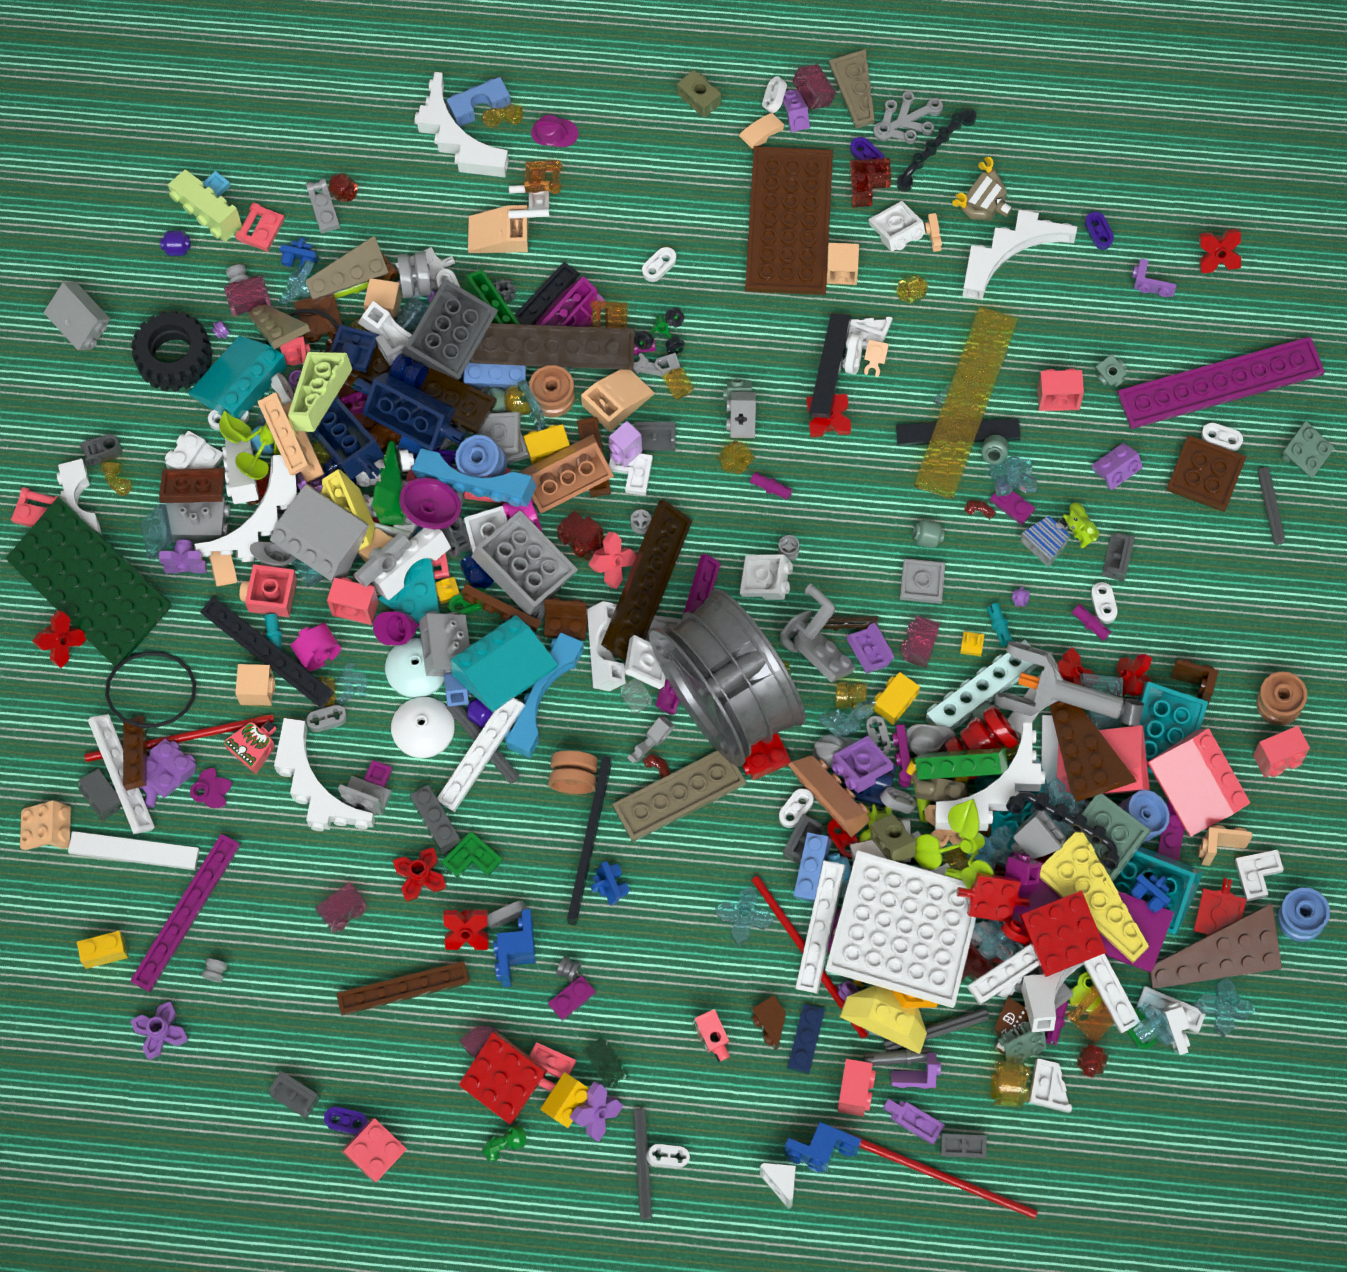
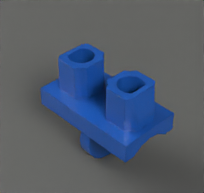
M301 236L299 242L293 240L291 246L283 244L280 246L282 253L281 263L283 266L293 267L294 260L300 259L299 268L310 272L314 263H318L319 257L316 256V252L310 251L312 244L306 243V237Z
M606 861L601 863V867L595 871L597 875L593 877L595 884L591 886L592 892H599L601 897L606 896L610 906H612L619 899L627 896L629 888L625 882L616 883L615 878L621 876L619 864L609 865Z
M1140 874L1136 878V884L1132 888L1131 894L1138 900L1146 893L1150 895L1152 899L1147 903L1146 907L1154 914L1163 907L1166 909L1171 901L1164 894L1170 890L1164 884L1168 879L1165 876L1158 879L1152 875L1148 880Z

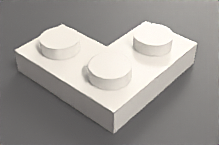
M639 454L626 467H623L620 463H615L610 458L609 466L612 472L628 474L625 492L646 496L653 455Z
M1278 850L1235 859L1246 901L1268 897L1263 876L1282 873L1284 870Z

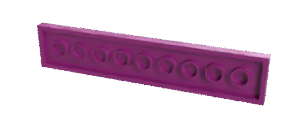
M1311 337L1121 389L1118 390L1117 396L1130 429L1323 376L1325 371Z

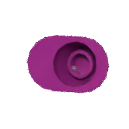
M549 114L542 116L536 121L532 127L531 136L540 145L568 147L577 141L578 129L571 121Z
M398 611L380 613L373 622L375 637L385 645L406 644L415 635L416 628L419 627V624L415 623L410 614Z

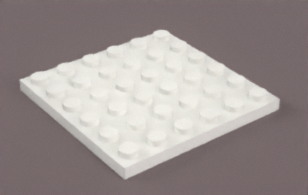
M857 850L825 971L954 1008L976 917H970L967 914L969 898L958 897L956 894L958 887L968 888L961 880Z

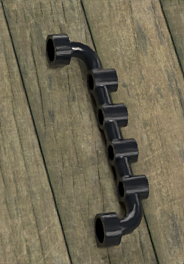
M967 108L961 113L953 114L951 123L947 127L942 126L939 128L936 139L928 140L925 150L922 153L914 154L913 162L905 170L904 174L898 177L897 188L902 192L910 191L913 186L912 174L917 169L923 168L925 160L929 156L935 155L937 148L942 143L949 141L950 134L955 129H960L962 124L965 126L973 125L976 121V112L973 109Z
M1021 792L1009 798L1006 808L1011 813L1021 814L1025 807V801L1031 802L1035 809L1050 813L1052 818L1058 822L1067 823L1074 832L1084 833L1090 837L1093 843L1106 846L1109 851L1103 854L1101 864L1111 870L1118 867L1120 857L1117 855V847L1110 838L1105 836L1107 831L1104 827L1099 825L1095 826L1094 829L1086 825L1088 820L1085 816L1080 814L1076 815L1075 818L1067 814L1069 808L1065 804L1059 803L1056 807L1048 803L1050 797L1043 792L1038 793L1037 796L1029 792Z

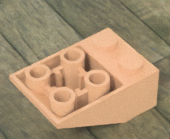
M527 205L504 206L469 216L468 253L528 252L529 218L509 219L508 214L510 210H528Z
M618 370L593 384L581 395L582 406L593 417H597V420L611 432L655 393L631 370Z

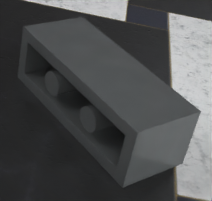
M427 785L410 794L412 804L442 855L452 851L461 842L460 837L430 786Z

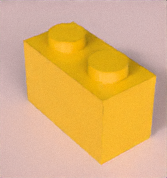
M563 424L551 425L545 430L531 431L523 436L531 465L570 446Z
M900 672L896 677L892 676L888 680L885 691L883 693L879 692L873 700V711L893 725L918 696L920 691L919 685Z
M120 931L77 942L80 961L85 969L128 958L125 940Z
M564 1072L540 1110L569 1128L573 1122L570 1116L577 1106H583L586 1102L589 1088Z

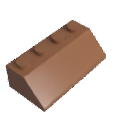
M593 434L520 471L521 474L532 476L537 486L532 499L540 514L614 477Z
M811 755L788 764L797 779L812 793L815 799L851 838L871 821L867 816L868 809L861 802L857 804L853 800L855 795L848 788L844 790L840 786L842 781L835 773L830 775L826 771L829 767L821 758L817 761Z

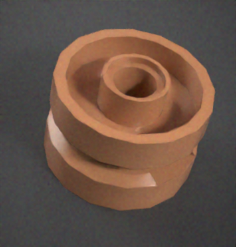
M547 365L539 368L532 375L529 381V391L534 410L548 418L565 415L575 402L574 382L570 373L562 367Z
M1289 672L1271 674L1264 680L1256 697L1258 713L1265 721L1273 725L1283 726L1292 723L1299 717L1307 701L1305 684L1298 676Z
M579 751L555 752L551 755L550 766L554 771L549 774V787L567 794H587L593 792L596 785V777L593 774L597 772L598 759L591 754Z

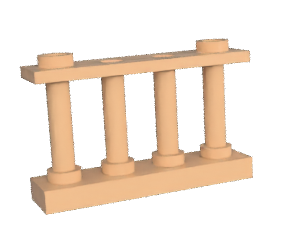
M276 392L258 401L289 474L293 476L301 472L306 483L324 475V470L307 432L295 431L288 416L292 402L284 406L279 394Z

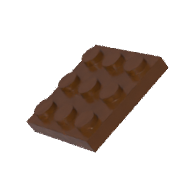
M1188 435L1166 491L1225 512L1246 456Z

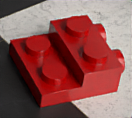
M778 733L773 734V739L769 743L759 741L751 746L750 756L745 757V763L742 765L746 776L750 775L752 781L784 768L791 763Z

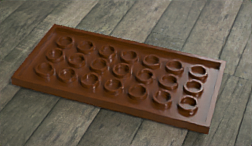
M754 146L745 292L826 295L833 150Z

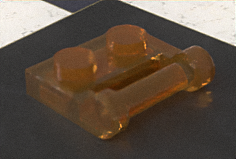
M559 160L526 162L525 193L550 191L553 194L559 193L561 191L559 179L562 163ZM551 170L552 181H546V173Z
M590 302V308L593 309L592 327L601 328V309H605V328L627 329V303Z
M1093 985L1091 987L1092 991L1066 1017L1093 1043H1096L1114 1021L1103 1001L1084 1022L1079 1019L1097 997L1101 998L1096 986Z

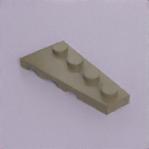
M866 49L829 60L830 69L855 129L874 124L875 121Z
M373 236L307 279L305 283L312 301L369 282L370 278L377 279L389 275L376 238Z
M266 304L256 306L247 313L252 323L273 349L310 331L308 324Z

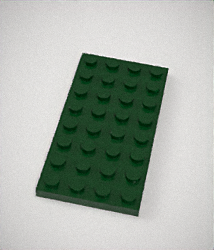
M59 496L5 558L57 610L64 612L70 618V623L75 628L81 629L85 633L84 637L114 666L131 655L173 606L77 511Z

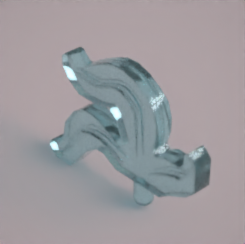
M354 663L347 664L343 671V677L337 678V681H343L346 687L345 692L338 698L340 706H343V702L351 699L355 694L351 683L357 684L359 696L366 697L364 692L368 680L362 672L352 673V668L356 667Z

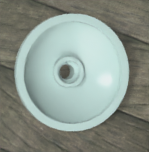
M411 638L406 644L396 645L388 654L385 663L386 677L391 687L399 694L410 698L426 697L436 692L443 685L444 677L426 676L421 638ZM414 660L419 661L417 665L412 664Z

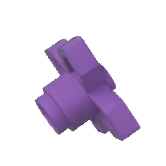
M189 540L176 541L173 551H159V561L161 564H164L163 569L165 573L188 571L192 573H207L206 561L202 560L203 555L201 551H194L192 542Z
M171 1002L159 1006L156 1016L152 1018L140 1015L131 1020L136 1034L148 1036L142 1047L148 1060L161 1055L164 1042L176 1047L188 1042L184 1029L172 1026L177 1014Z
M593 1082L587 1091L586 1102L583 1106L576 1107L570 1119L581 1127L587 1125L586 1134L599 1142L606 1132L605 1119L616 1117L623 1105L613 1097L606 1098L607 1090L601 1084Z

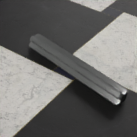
M1268 467L1260 468L1258 470V477L1273 542L1275 545L1284 544L1286 539L1270 470Z

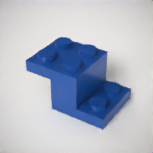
M530 909L522 910V917H518L520 931L497 933V940L493 941L496 960L499 959V962H495V973L497 981H501L503 987H511L510 965L536 963L533 920Z
M819 1122L810 1146L788 1138L784 1155L787 1156V1160L795 1164L802 1162L808 1165V1169L820 1173L823 1171L826 1173L836 1148L844 1156L851 1157L853 1155L857 1157L861 1139Z

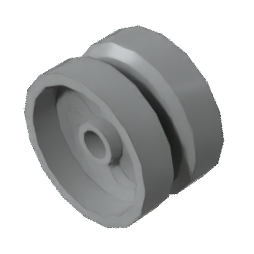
M415 252V265L412 266L408 254L397 255L403 298L414 296V284H418V292L421 296L431 295V274L429 264H427L426 252Z

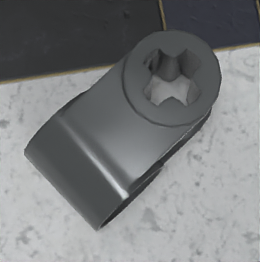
M106 434L95 439L86 440L80 444V448L85 454L84 462L87 466H95L102 462L116 459L123 451L117 437L113 434ZM111 444H115L113 448L107 449Z
M458 517L451 527L440 529L451 546L447 551L451 557H457L463 551L472 550L468 532L461 517Z

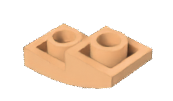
M770 113L748 126L740 133L739 137L751 148H754V146L766 143L769 136L783 131L784 124L773 113Z
M220 551L212 552V556L208 557L216 586L237 583L231 555H220Z

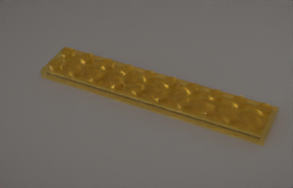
M979 306L914 487L952 500L954 499L1018 318Z

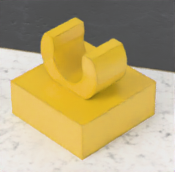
M455 577L436 582L441 604L449 602L453 596L460 594Z
M964 631L960 654L981 657L984 634Z

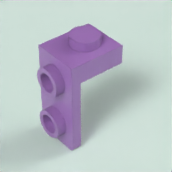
M798 90L786 91L782 103L787 111L790 131L795 132L810 128L808 109Z
M1140 259L1139 266L1135 265L1132 277L1136 278L1134 289L1143 293H1156L1162 297H1174L1177 285L1145 278L1149 260Z
M927 1053L926 1072L891 1071V1086L899 1088H936V1075H941V1062H937L936 1053Z

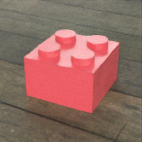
M1070 368L1065 371H1056L1054 369L1041 371L1037 387L1039 411L1080 410L1084 394L1082 370Z
M253 564L245 601L248 612L277 614V616L290 618L297 584L295 570Z
M345 577L341 579L334 578L327 599L332 616L372 625L379 604L375 587L369 584L364 588L361 584Z
M1296 726L1260 741L1253 757L1264 778L1268 776L1273 778L1282 774L1283 770L1287 768L1295 769L1301 766L1310 747L1299 726Z
M846 1059L838 1112L864 1117L865 1110H870L872 1092H868V1089H873L876 1071L872 1070L873 1063Z
M371 1118L341 1152L372 1182H377L407 1148L375 1118Z

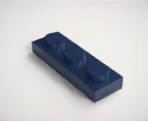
M803 1004L788 1069L807 1074L810 1073L825 1009Z

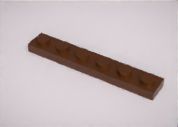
M462 961L336 994L340 1012L343 1016L467 985L470 982L465 962Z

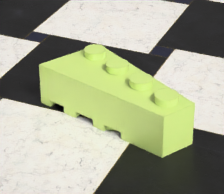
M186 169L168 184L170 197L175 202L179 201L183 204V208L188 214L191 215L193 213L197 221L203 227L207 226L215 238H221L226 242L241 229L242 224L237 208L233 205L229 207L226 203L227 201L222 196L217 198L210 187L204 188L203 183Z
M307 353L288 414L295 431L314 432L353 370L347 353Z

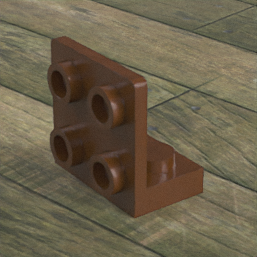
M560 598L545 599L544 638H558L561 632L577 640L586 641L588 624L587 603L578 599L571 601H562Z
M1181 659L1176 660L1171 678L1199 685L1197 698L1207 701L1209 705L1219 670L1214 669L1210 665L1201 666L1193 664L1190 660Z

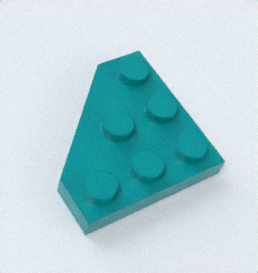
M429 558L416 561L405 575L404 588L390 600H387L382 595L379 597V600L394 611L410 614L415 623L418 624L428 612L435 611L441 614L433 561Z

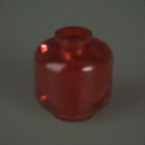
M339 173L330 178L328 191L335 199L341 203L350 202L355 199L358 185L348 174Z
M1088 1044L1087 1047L1084 1046L1080 1049L1076 1066L1082 1069L1081 1074L1094 1078L1095 1074L1101 1075L1104 1073L1108 1061V1055L1104 1052V1048Z

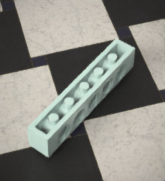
M1026 640L1021 642V644L1030 646ZM1006 653L1004 656L1000 654L992 661L993 664L988 668H981L976 673L977 676L972 680H965L956 692H949L940 704H933L927 710L926 722L929 725L948 727L954 731L972 717L971 712L985 703H991L997 693L1003 694L1019 682L1021 672L1029 674L1040 665L1014 658L1009 653ZM1010 661H1018L1020 665L1012 666ZM1001 673L1004 677L999 679L994 677L993 674ZM984 685L987 687V690L981 691L977 686ZM968 697L971 702L964 703L961 701V698ZM950 709L953 710L955 714L949 716L946 715L944 711Z

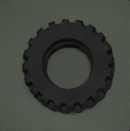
M165 311L160 312L159 316L155 317L153 315L149 317L147 323L144 321L140 325V331L136 330L134 334L135 340L132 341L131 345L133 350L132 356L139 374H141L145 382H150L152 387L158 388L160 386L162 391L172 389L173 392L180 391L179 388L183 387L186 390L191 388L190 384H196L200 377L208 371L207 367L211 366V357L213 356L211 343L204 326L194 316L190 318L188 313L181 312V314H178L177 311H170L169 314H166ZM182 340L190 344L188 353L176 362L164 363L154 358L157 349L167 341Z

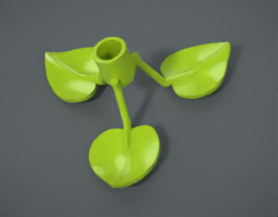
M226 411L223 412L219 421V429L223 437L235 444L241 441L247 443L259 434V440L262 444L255 457L247 452L239 453L235 458V464L244 475L251 479L259 480L264 478L268 473L269 467L265 461L258 458L265 445L274 443L273 453L281 455L267 422L264 427L260 426L259 430L252 434L251 428L246 423L234 418Z
M974 799L953 806L948 813L950 828L954 832H959V837L963 838L960 843L940 849V842L936 836L924 834L916 838L917 846H915L914 856L920 866L928 870H934L941 865V853L961 847L963 852L972 853L968 861L969 867L962 871V879L968 889H971L975 883L977 872L994 875L991 866L983 860L973 862L974 858L979 855L978 850L985 845L983 835L978 833L979 814Z

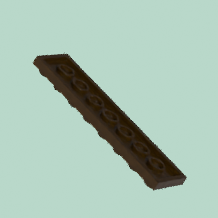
M491 323L471 357L470 363L540 367L556 365L566 368L633 370L635 329Z
M378 346L375 348L366 373L352 370L350 375L362 378L372 384L374 378L386 372L454 408L455 412L451 423L476 435L497 403V398L420 364L408 356L401 362L389 366Z
M659 500L601 643L604 648L625 663L629 639L633 635L644 640L647 637L692 524L691 519L666 500Z

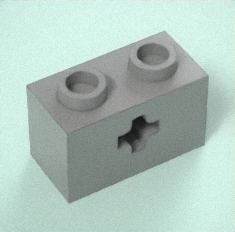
M731 392V399H727V412H731V418H727L726 430H731L730 438H755L756 392Z

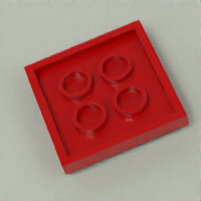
M1082 890L1020 914L1044 977L1107 953Z
M494 1031L459 1083V1086L511 1125L548 1070L497 1031Z

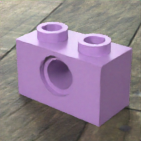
M628 421L609 436L610 457L615 463H620L623 467H626L642 453L641 433Z

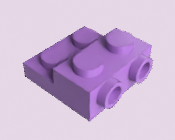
M866 736L833 754L832 769L837 776L842 775L844 777L845 784L849 790L854 789L857 793H860L874 785L876 778L891 771L894 764L870 737Z
M164 739L150 750V755L147 757V784L165 799L195 774L196 764L194 758L190 754L184 755L176 742H169Z

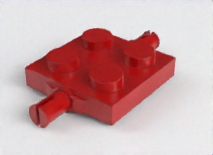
M977 872L975 883L971 889L957 888L956 894L958 897L969 898L967 914L970 917L1005 922L1007 919L1011 920L1016 905L1030 906V898L1018 897L1021 881L1016 878Z
M1223 878L1222 888L1218 891L1203 888L1193 929L1194 932L1207 936L1232 922L1234 923L1242 919L1246 899L1230 893L1232 879Z

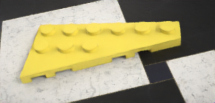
M1075 832L1064 843L1063 847L1056 851L1042 865L1039 878L1061 898L1082 890L1098 932L1134 963L1149 946L1129 914L1125 903L1121 900L1107 871L1095 854L1091 843H1089L1084 833Z

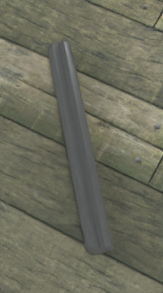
M460 705L447 706V710L475 741L481 729L468 719L467 713ZM496 749L490 761L510 784L516 782L519 774Z
M983 1008L925 1027L927 1032L925 1040L987 1021L989 1019L988 1012ZM888 1039L883 1042L886 1051L903 1048V1046Z
M645 1109L634 1110L639 1211L640 1219L649 1220L652 1218L649 1163L646 1159L648 1151Z

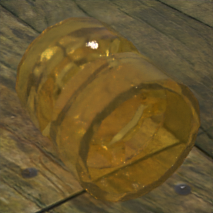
M837 681L835 709H848L851 706L853 710H865L867 683L855 682L853 685H850L849 682Z

